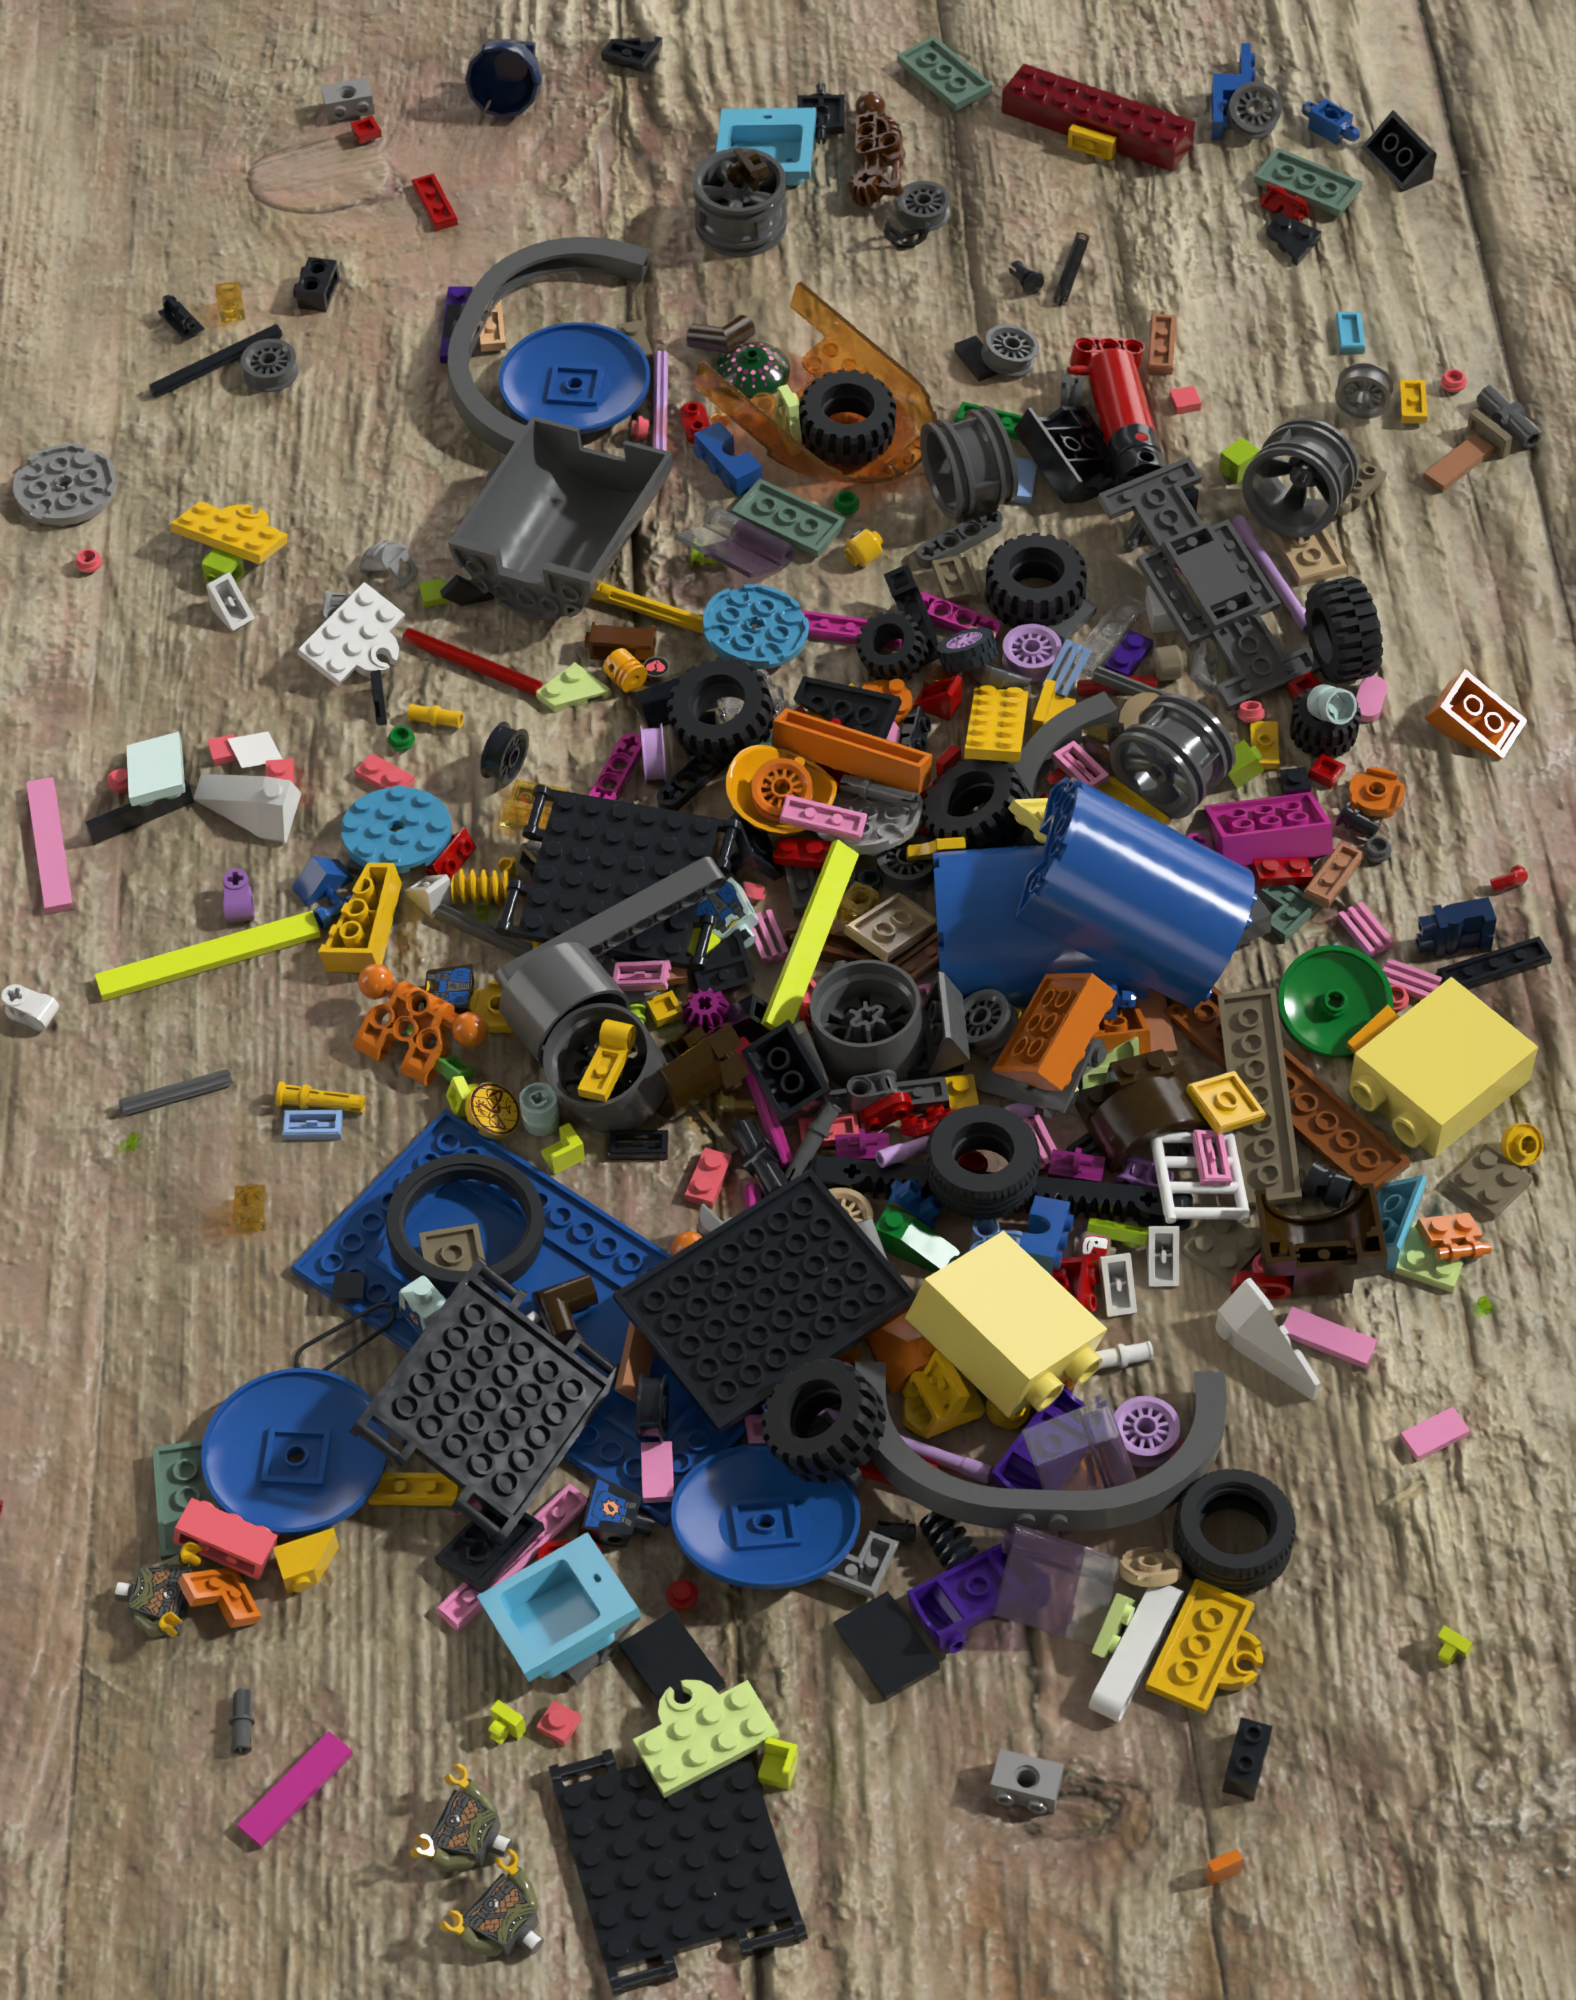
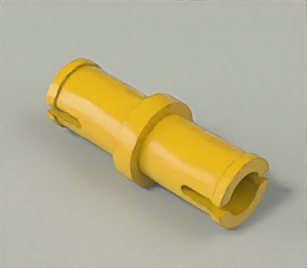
M410 704L407 718L409 721L430 723L434 727L445 725L461 728L464 722L463 711L442 709L439 705L427 707Z

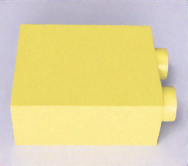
M1450 977L1355 1053L1349 1090L1353 1099L1361 1108L1367 1111L1377 1109L1390 1120L1394 1132L1404 1144L1413 1148L1420 1145L1431 1156L1436 1158L1530 1081L1538 1046L1454 978Z
M1004 1231L925 1278L905 1317L1008 1418L1029 1404L1038 1412L1046 1409L1062 1392L1064 1381L1070 1379L1076 1386L1082 1385L1098 1370L1103 1361L1095 1350L1107 1328Z

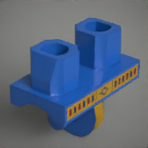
M910 1179L903 1184L895 1180L890 1187L892 1193L887 1205L915 1217L933 1230L936 1217L942 1211L941 1203L933 1195L927 1199L921 1197L922 1188L914 1180Z

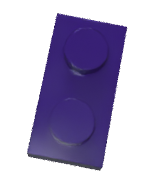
M1129 630L1106 662L1104 668L1124 676H1132L1152 649L1153 640Z

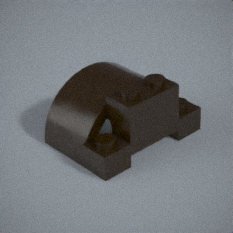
M731 1023L720 1024L706 1034L701 1026H691L659 1047L666 1059L667 1065L656 1070L666 1090L665 1098L656 1111L657 1114L663 1118L673 1120L717 1090L719 1092L725 1089L732 1091L744 1083L742 1079L750 1073L735 1050L742 1042Z
M1163 1049L1110 1062L1104 1084L1077 1092L1075 1106L1101 1157H1105V1165L1109 1172L1120 1170L1126 1158L1136 1148L1155 1136L1177 1129L1213 1130L1185 1091L1188 1084L1194 1083L1185 1064L1181 1063L1172 1066Z
M1373 1183L1362 1184L1358 1194L1341 1208L1311 1216L1292 1215L1282 1212L1268 1201L1266 1189L1254 1191L1262 1239L1260 1253L1264 1277L1288 1276L1291 1279L1292 1297L1352 1293L1355 1272L1386 1270L1388 1252Z

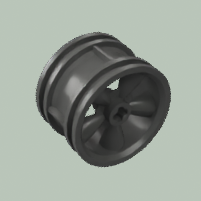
M735 148L725 149L705 158L694 172L693 195L696 203V234L707 248L718 254L730 257L755 256L775 247L786 233L785 172L782 165L774 157L756 150L759 154L760 162L767 164L770 178L759 182L760 190L753 192L745 180L734 184L727 179L726 171L729 165L737 163L738 158L733 151ZM741 148L744 153L754 150L751 148ZM724 200L729 201L727 206L717 204Z
M982 406L977 410H969L964 414L963 421L950 424L946 419H940L934 423H926L921 427L920 452L925 475L936 503L947 518L956 519L961 515H969L973 512L975 504L987 501L992 506H998L1003 502L1007 503L1015 500L1018 493V472L1014 452L1003 423L991 407Z
M1296 418L1280 424L1267 438L1261 450L1255 455L1244 473L1242 490L1247 507L1262 525L1280 535L1300 538L1319 533L1330 524L1341 504L1346 500L1357 482L1359 465L1355 450L1338 429L1326 422L1312 418ZM1277 456H1292V457L1290 458L1289 461H1287V460L1282 459V458H1279V457H1277ZM1289 474L1293 484L1290 489L1282 484L1278 476ZM1316 486L1324 499H1308L1307 487Z
M1172 693L1158 696L1142 712L1139 724L1127 727L1114 740L1109 753L1111 766L1118 781L1170 819H1181L1191 814L1205 798L1206 789L1218 785L1233 769L1236 760L1233 742L1221 722L1198 702L1186 696Z

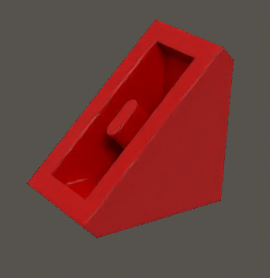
M958 674L923 687L912 706L916 710L918 706H921L923 712L951 721L961 704L962 677Z

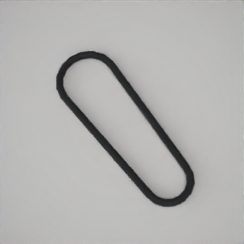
M386 1302L377 1303L303 1344L295 1355L294 1363L296 1368H301L299 1357L307 1347L379 1307L389 1308L392 1313L391 1320L322 1369L325 1371L330 1370L392 1326L396 1320L395 1308Z

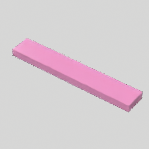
M54 778L28 781L26 785L45 912L49 914L74 909Z
M570 1483L567 1484L533 1516L544 1524L545 1530L488 1589L533 1563L538 1558V1551L543 1544L549 1541H556L583 1515L587 1497ZM463 1582L435 1608L436 1613L459 1632L483 1610L477 1598L481 1593Z

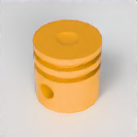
M623 648L612 652L603 665L604 673L626 693L631 689L642 686L648 675L647 669Z

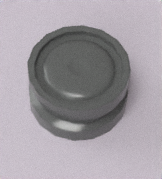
M1062 375L1061 407L1081 406L1082 376L1069 378L1068 375Z

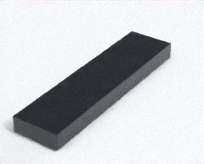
M184 779L185 792L177 798L159 799L148 806H131V803H128L86 821L85 824L92 844L101 843L194 803L188 781Z
M1540 936L1439 968L1436 971V975L1442 977L1441 984L1452 977L1467 990L1550 964L1552 956Z

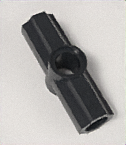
M748 1118L736 1122L732 1126L730 1134L743 1156L741 1158L742 1165L757 1180L764 1195L768 1196L788 1183L785 1174L778 1165L780 1158L773 1147L764 1140L753 1120Z

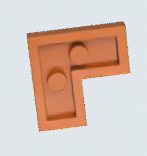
M227 1567L184 1573L177 1581L190 1607L217 1603L230 1628L257 1624L262 1616L239 1572Z

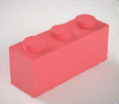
M191 1498L175 1526L173 1543L183 1547L187 1542H193L202 1548V1551L197 1554L259 1580L274 1553L273 1547H276L278 1535L272 1533L267 1527L256 1526L244 1521L237 1514H228L221 1511L207 1501H198Z

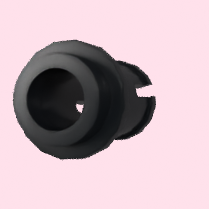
M878 1519L877 1534L896 1541H904L905 1545H908L909 1542H915L916 1523H910V1520L907 1519L906 1522L882 1521Z

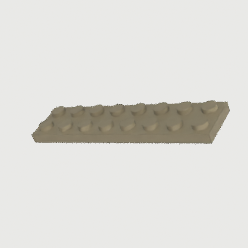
M1276 988L1218 995L1227 1073L1232 1071L1237 1073L1266 1113L1263 1121L1234 1129L1249 1208L1256 1207L1254 1191L1266 1189L1267 1199L1272 1205L1301 1202L1303 1200Z

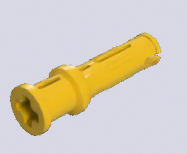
M279 1081L276 1091V1106H298L301 1110L309 1109V1107H318L363 1114L366 1105V1095L312 1089L309 1084L294 1086L286 1085L284 1081Z

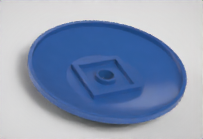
M585 322L557 324L526 336L508 352L499 372V387L502 399L507 408L519 420L528 424L532 416L579 428L580 434L600 431L626 419L641 405L650 385L648 360L635 341L613 328ZM572 385H580L578 388H571Z
M291 1368L274 1371L244 1384L220 1405L210 1420L204 1434L201 1464L205 1482L213 1499L224 1512L237 1514L244 1521L256 1526L267 1527L272 1533L280 1536L310 1534L342 1522L360 1509L371 1497L382 1479L387 1464V1456L359 1435L355 1437L349 1432L372 1401V1398L349 1379L329 1371L313 1368ZM370 1419L366 1425L388 1441L387 1431ZM294 1453L305 1455V1458L299 1463H292L288 1460Z
M767 1443L747 1444L728 1448L707 1457L684 1476L672 1500L671 1526L676 1542L682 1552L694 1565L708 1575L739 1587L764 1590L783 1589L818 1579L833 1570L845 1559L853 1548L858 1536L860 1506L857 1495L845 1476L842 1477V1480L831 1482L827 1479L825 1484H815L813 1481L806 1482L794 1476L769 1451ZM770 1523L772 1526L769 1528H762L758 1526V1524Z

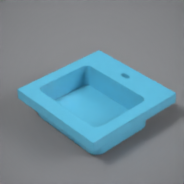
M816 108L721 109L716 152L738 147L765 152L782 165L786 176V185H800L805 179H810Z
M588 1532L477 1596L480 1604L528 1682L538 1676L550 1679L611 1644L615 1638V1631L642 1616L637 1605Z

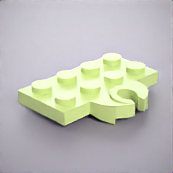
M700 1680L681 1681L683 1692L692 1697L686 1704H679L674 1700V1690L671 1687L664 1692L659 1701L658 1709L660 1725L633 1739V1745L664 1798L763 1747L766 1737L779 1738V1731L748 1680L721 1694H718L711 1685Z

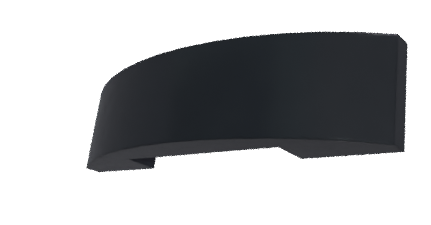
M906 564L885 573L884 577L898 610L904 612L906 616L909 614L913 617L927 640L928 655H924L927 659L925 665L938 660L936 646H938L939 640L909 565Z

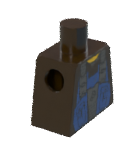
M473 965L430 969L426 972L425 986L417 987L451 1003L454 1006V1012L459 1015L471 1012L470 1000L475 986ZM423 1000L421 1003H424V1008H425V1007H426V1004H427V1001H426V1000Z

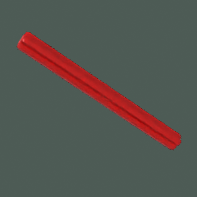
M407 628L403 632V641L407 644L537 696L536 691L543 687L540 680L412 628Z

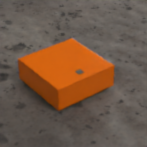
M1235 1849L1209 1860L1206 1877L1211 1885L1241 1873L1243 1858L1239 1850Z

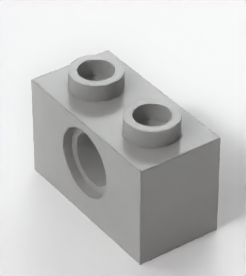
M367 77L321 86L323 105L328 122L375 114L373 97Z
M1000 1749L990 1785V1798L995 1799L1002 1805L1012 1806L1016 1804L1025 1806L1034 1813L1044 1814L1049 1812L1054 1814L1063 1779L1064 1764ZM1027 1780L1034 1785L1030 1788H1024L1018 1783Z

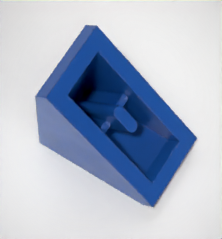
M312 856L293 883L292 889L308 907L326 897L324 893L328 888H333L337 891L353 882L354 877L340 860Z

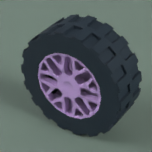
M983 627L954 633L944 638L936 646L942 669L950 673L976 669L992 661L999 652L993 631Z

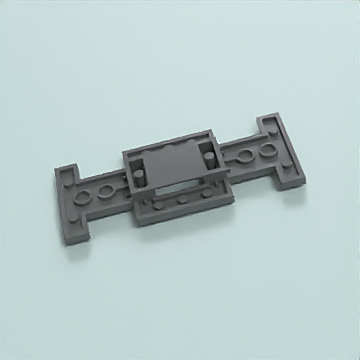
M1187 457L1102 492L1098 495L1097 500L1110 520L1133 511L1156 549L1138 556L1136 563L1187 647L1211 637L1235 676L1216 685L1214 690L1228 712L1240 707L1243 702L1254 701L1288 686L1289 682L1307 672H1310L1312 675L1319 673L1321 666L1308 646L1288 655H1285L1261 618L1262 615L1278 609L1281 602L1229 519L1211 526L1209 522L1202 523L1182 490L1199 484L1202 476L1191 458ZM1174 568H1179L1202 605L1200 611Z

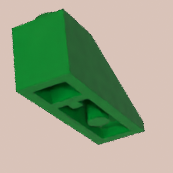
M887 1206L875 1226L884 1252L932 1273L937 1272L965 1255L915 1217L890 1206Z

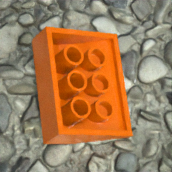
M1093 973L1045 974L991 1071L1043 1090L1062 1091L1070 1083L1071 1074L1076 1065L1084 1058L1085 1049L1090 1040L1098 1033L1099 1024L1104 1015L1111 1009L1112 1001L1117 992Z

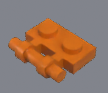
M1470 1213L1419 1218L1415 1225L1427 1248H1436L1434 1255L1437 1260L1445 1259L1448 1262L1458 1261L1460 1257L1476 1259L1481 1258L1484 1254H1490L1492 1251V1246L1489 1242H1480L1483 1234Z

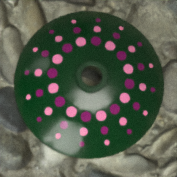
M756 341L744 342L731 352L722 353L717 360L715 374L719 385L726 392L740 398L758 399L773 395L777 392L778 387L786 385L790 377V363L787 356L775 346Z

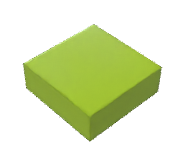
M444 578L418 583L424 608L450 603L449 600L442 598L440 590L446 585Z

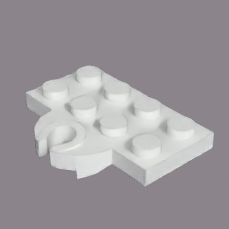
M364 582L298 649L297 655L338 687L354 670L368 678H371L370 673L373 670H381V675L389 672L390 666L379 661L376 655H386L390 663L395 666L399 655V646L391 632L404 620L405 614Z

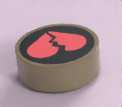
M651 657L643 664L647 669L648 675L646 680L649 682L663 679L670 674L669 663L662 657Z

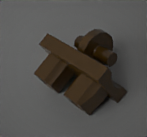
M741 147L733 149L738 162L729 165L726 171L727 179L734 184L745 180L753 192L760 190L759 182L770 178L767 164L760 162L759 154L755 149L744 153Z

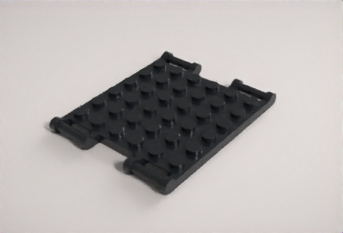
M538 784L533 792L535 799L528 824L524 826L522 831L524 838L542 842L530 885L524 884L516 879L508 881L506 888L508 891L501 920L497 921L495 932L506 937L546 943L704 857L712 858L718 832H723L725 835L719 859L713 861L724 875L728 874L731 868V862L729 861L736 834L740 832L741 822L734 818L724 820L560 791ZM545 801L553 802L546 829H539L538 825ZM524 896L526 901L519 926L513 925L511 922L518 897ZM699 901L603 954L638 961L669 960L672 967L701 972L706 969L707 960L705 957L712 930L716 928L718 919L710 914L697 915L700 905ZM694 927L701 928L695 954L692 957H688L687 953Z
M479 1256L349 1432L355 1437L359 1435L393 1461L392 1465L400 1470L413 1452L462 1489L449 1509L456 1514L460 1512L493 1537L492 1541L500 1547L616 1383L620 1364L617 1363L615 1365L585 1342L583 1340L584 1336L577 1331L564 1346L518 1310V1307L528 1293L521 1288L519 1290L485 1265L486 1261ZM476 1276H481L488 1283H490L492 1286L498 1289L501 1293H503L505 1296L511 1299L510 1303L503 1299L501 1296H499L488 1286H486L479 1279H477ZM574 1350H577L588 1360H590L592 1363L598 1366L601 1370L607 1373V1377L603 1376L596 1369H594L592 1366L586 1363L583 1359H581L579 1356L573 1353ZM371 1419L404 1444V1448L400 1451L366 1424ZM472 1496L505 1522L503 1526L499 1527L467 1502L468 1499Z
M611 1748L603 1750L601 1755L560 1767L558 1764L548 1766L613 1997L623 1995L624 1990L668 1978L669 1981L679 1978L673 1956L737 1937L743 1958L753 1956V1952L795 1939L798 1942L808 1939L806 1927L800 1914L750 1754L665 1798L645 1764L618 1771ZM606 1767V1775L567 1786L563 1785L562 1779ZM788 1921L792 1923L790 1927L750 1939L747 1935L748 1933ZM660 1959L663 1960V1965L619 1977L617 1973Z

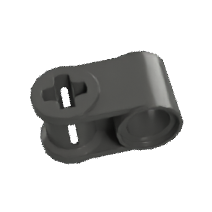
M886 1069L872 1074L852 1077L848 1081L846 1088V1107L848 1110L858 1114L869 1105L893 1093L902 1092L896 1085V1073L893 1070Z

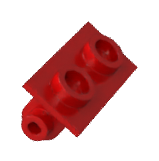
M1266 183L1268 193L1262 194L1259 199L1262 207L1275 214L1283 207V210L1280 212L1281 214L1299 222L1303 221L1304 215L1310 216L1307 202L1303 198L1289 195L1281 186L1276 185L1274 187Z
M465 827L460 832L452 834L447 848L436 861L426 866L425 872L428 876L447 874L449 879H451L477 847Z

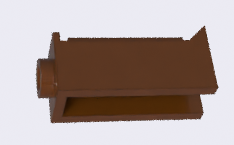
M592 622L591 631L585 634V648H589L590 659L606 660L612 652L620 648L626 649L640 663H644L647 659L655 656L657 645L656 624L646 629L595 625V622Z

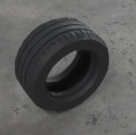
M1242 1469L1217 1470L1216 1472H1209V1474H1205L1196 1479V1481H1193L1191 1486H1188L1186 1491L1183 1492L1177 1504L1172 1536L1174 1552L1180 1556L1182 1568H1184L1186 1574H1189V1577L1192 1579H1199L1234 1595L1257 1592L1259 1589L1262 1590L1266 1586L1271 1585L1272 1582H1275L1289 1563L1296 1531L1294 1511L1283 1491L1278 1489L1279 1487L1273 1484L1271 1480L1266 1479V1477ZM1229 1508L1243 1510L1259 1520L1265 1527L1268 1539L1264 1545L1251 1553L1241 1555L1228 1554L1209 1544L1202 1535L1200 1525L1206 1517L1215 1511Z

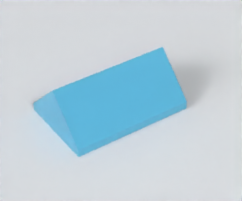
M1424 1175L1385 1183L1376 1192L1388 1252L1386 1265L1388 1270L1395 1272L1409 1232L1418 1214L1427 1181Z

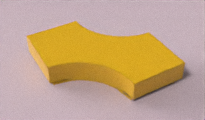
M942 838L928 843L909 845L906 850L907 861L933 859V852L965 850V838Z

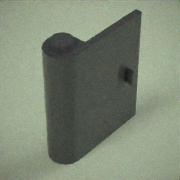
M1092 1038L1085 1049L1084 1058L1076 1065L1071 1074L1070 1083L1062 1091H1047L991 1071L1004 1049V1045L997 1051L992 1052L976 1090L1065 1114L1086 1066L1096 1068L1103 1063L1107 1055V1049L1102 1040Z

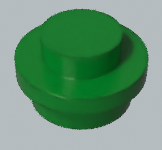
M842 491L834 500L835 510L843 515L853 514L860 507V501L852 491Z
M397 726L391 730L388 736V744L395 751L409 750L415 744L414 733L406 726Z

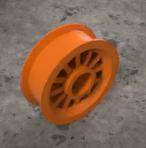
M787 758L770 760L760 766L754 774L751 786L753 804L760 815L772 822L779 823L781 807L784 804L786 795L812 801L813 787L811 776L804 766L794 760ZM778 787H786L789 792L778 794L775 790Z

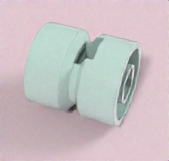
M1321 684L1310 692L1307 698V708L1316 719L1343 725L1354 717L1357 702L1355 696L1350 691Z
M533 1083L526 1086L520 1093L519 1098L522 1124L525 1130L534 1136H546L553 1133L560 1123L557 1094L546 1083Z

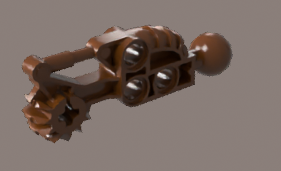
M867 91L859 96L855 105L858 114L856 116L855 149L865 170L857 171V175L851 176L850 182L847 184L852 200L862 207L868 204L872 207L875 202L881 203L883 195L900 196L904 192L901 185L900 167L904 164V158L906 157L902 131L899 125L891 117L882 116L885 110L883 97L876 92ZM883 167H893L891 181L882 173Z

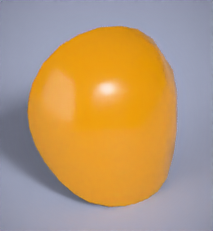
M754 745L743 749L734 757L729 766L726 776V792L735 811L757 830L780 836L797 835L807 830L772 822L764 818L756 810L752 801V780L758 768L770 760L787 758L800 763L805 767L812 779V801L832 805L837 792L836 781L817 764L793 752L768 745ZM778 787L775 792L786 794L789 790L786 787Z

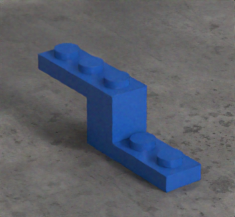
M1241 43L1240 74H1213L1211 92L1212 140H1222V130H1227L1228 116H1223V114H1227V108L1235 90L1245 83L1255 82V69H1251L1255 66V53H1251V43Z

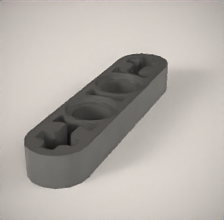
M995 509L984 510L921 544L917 549L918 565L925 569H932V560L957 556L998 534L1003 527V515ZM967 530H973L977 532V534L974 536H967L964 534V532ZM951 541L956 545L954 547H945L943 543Z

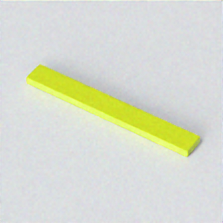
M838 839L831 844L761 1024L769 1030H773L788 1019L792 1024L794 1023L859 854Z
M308 911L96 973L95 978L102 1000L106 1001L320 938V930L313 911Z

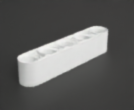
M1171 1585L1148 1587L1089 1703L1090 1710L1120 1722L1178 1610L1184 1591Z

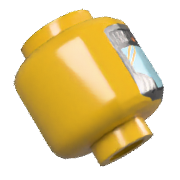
M862 528L845 541L846 549H844V554L853 566L866 567L882 555L881 544H883V540L876 531L871 532L868 529Z

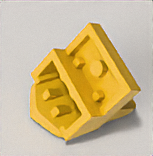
M935 1350L924 1371L912 1373L902 1391L905 1398L902 1406V1425L925 1439L978 1419L985 1412V1406L972 1382L962 1373H958L955 1366L939 1350Z

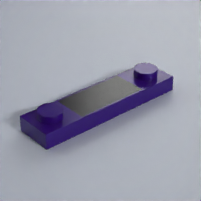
M448 286L439 354L440 363H448V348L452 336V325L455 320H459L460 308L463 303H467L473 287Z

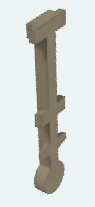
M699 1103L689 1109L697 1114L694 1117V1121L702 1120L706 1124L703 1131L705 1133L712 1131L727 1149V1154L734 1156L740 1152L737 1145L733 1146L718 1128L720 1122L718 1120L713 1122L708 1117L709 1110L703 1111Z

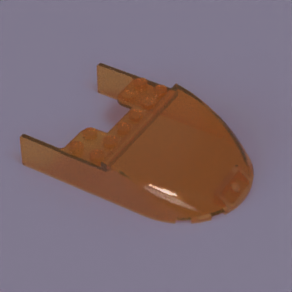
M801 281L795 286L790 307L824 336V339L804 355L802 360L803 367L814 378L795 394L800 401L803 391L808 385H811L813 380L818 377L823 378L825 373L832 372L833 374L837 373V370L845 369V372H852V369L859 370L861 374L869 373L874 376L873 379L876 380L878 378L881 380L885 387L891 390L896 402L894 440L883 455L880 456L878 454L876 460L872 462L866 461L861 466L852 464L850 467H842V464L834 466L828 464L827 460L821 461L815 456V453H811L805 448L803 443L798 442L776 423L773 418L776 397L770 393L763 392L749 400L707 363L701 361L698 364L693 384L694 388L767 449L766 456L796 472L822 480L854 484L882 483L896 480L911 473L922 464L920 452L921 427L926 423H934L937 420L936 411L933 410L930 402L931 397L919 380ZM850 412L837 413L829 417L831 420L842 424H855L866 419L861 415Z

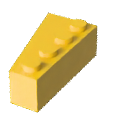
M394 863L366 864L352 889L353 895L351 899L341 909V917L337 924H333L328 932L329 938L326 944H322L318 950L326 972L360 973L364 967L371 964L382 965L402 885Z

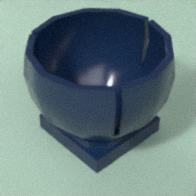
M507 38L500 40L489 39L470 58L465 82L471 100L482 111L488 101L491 100L485 113L499 118L518 116L537 100L542 84V73L535 53V42L513 41Z

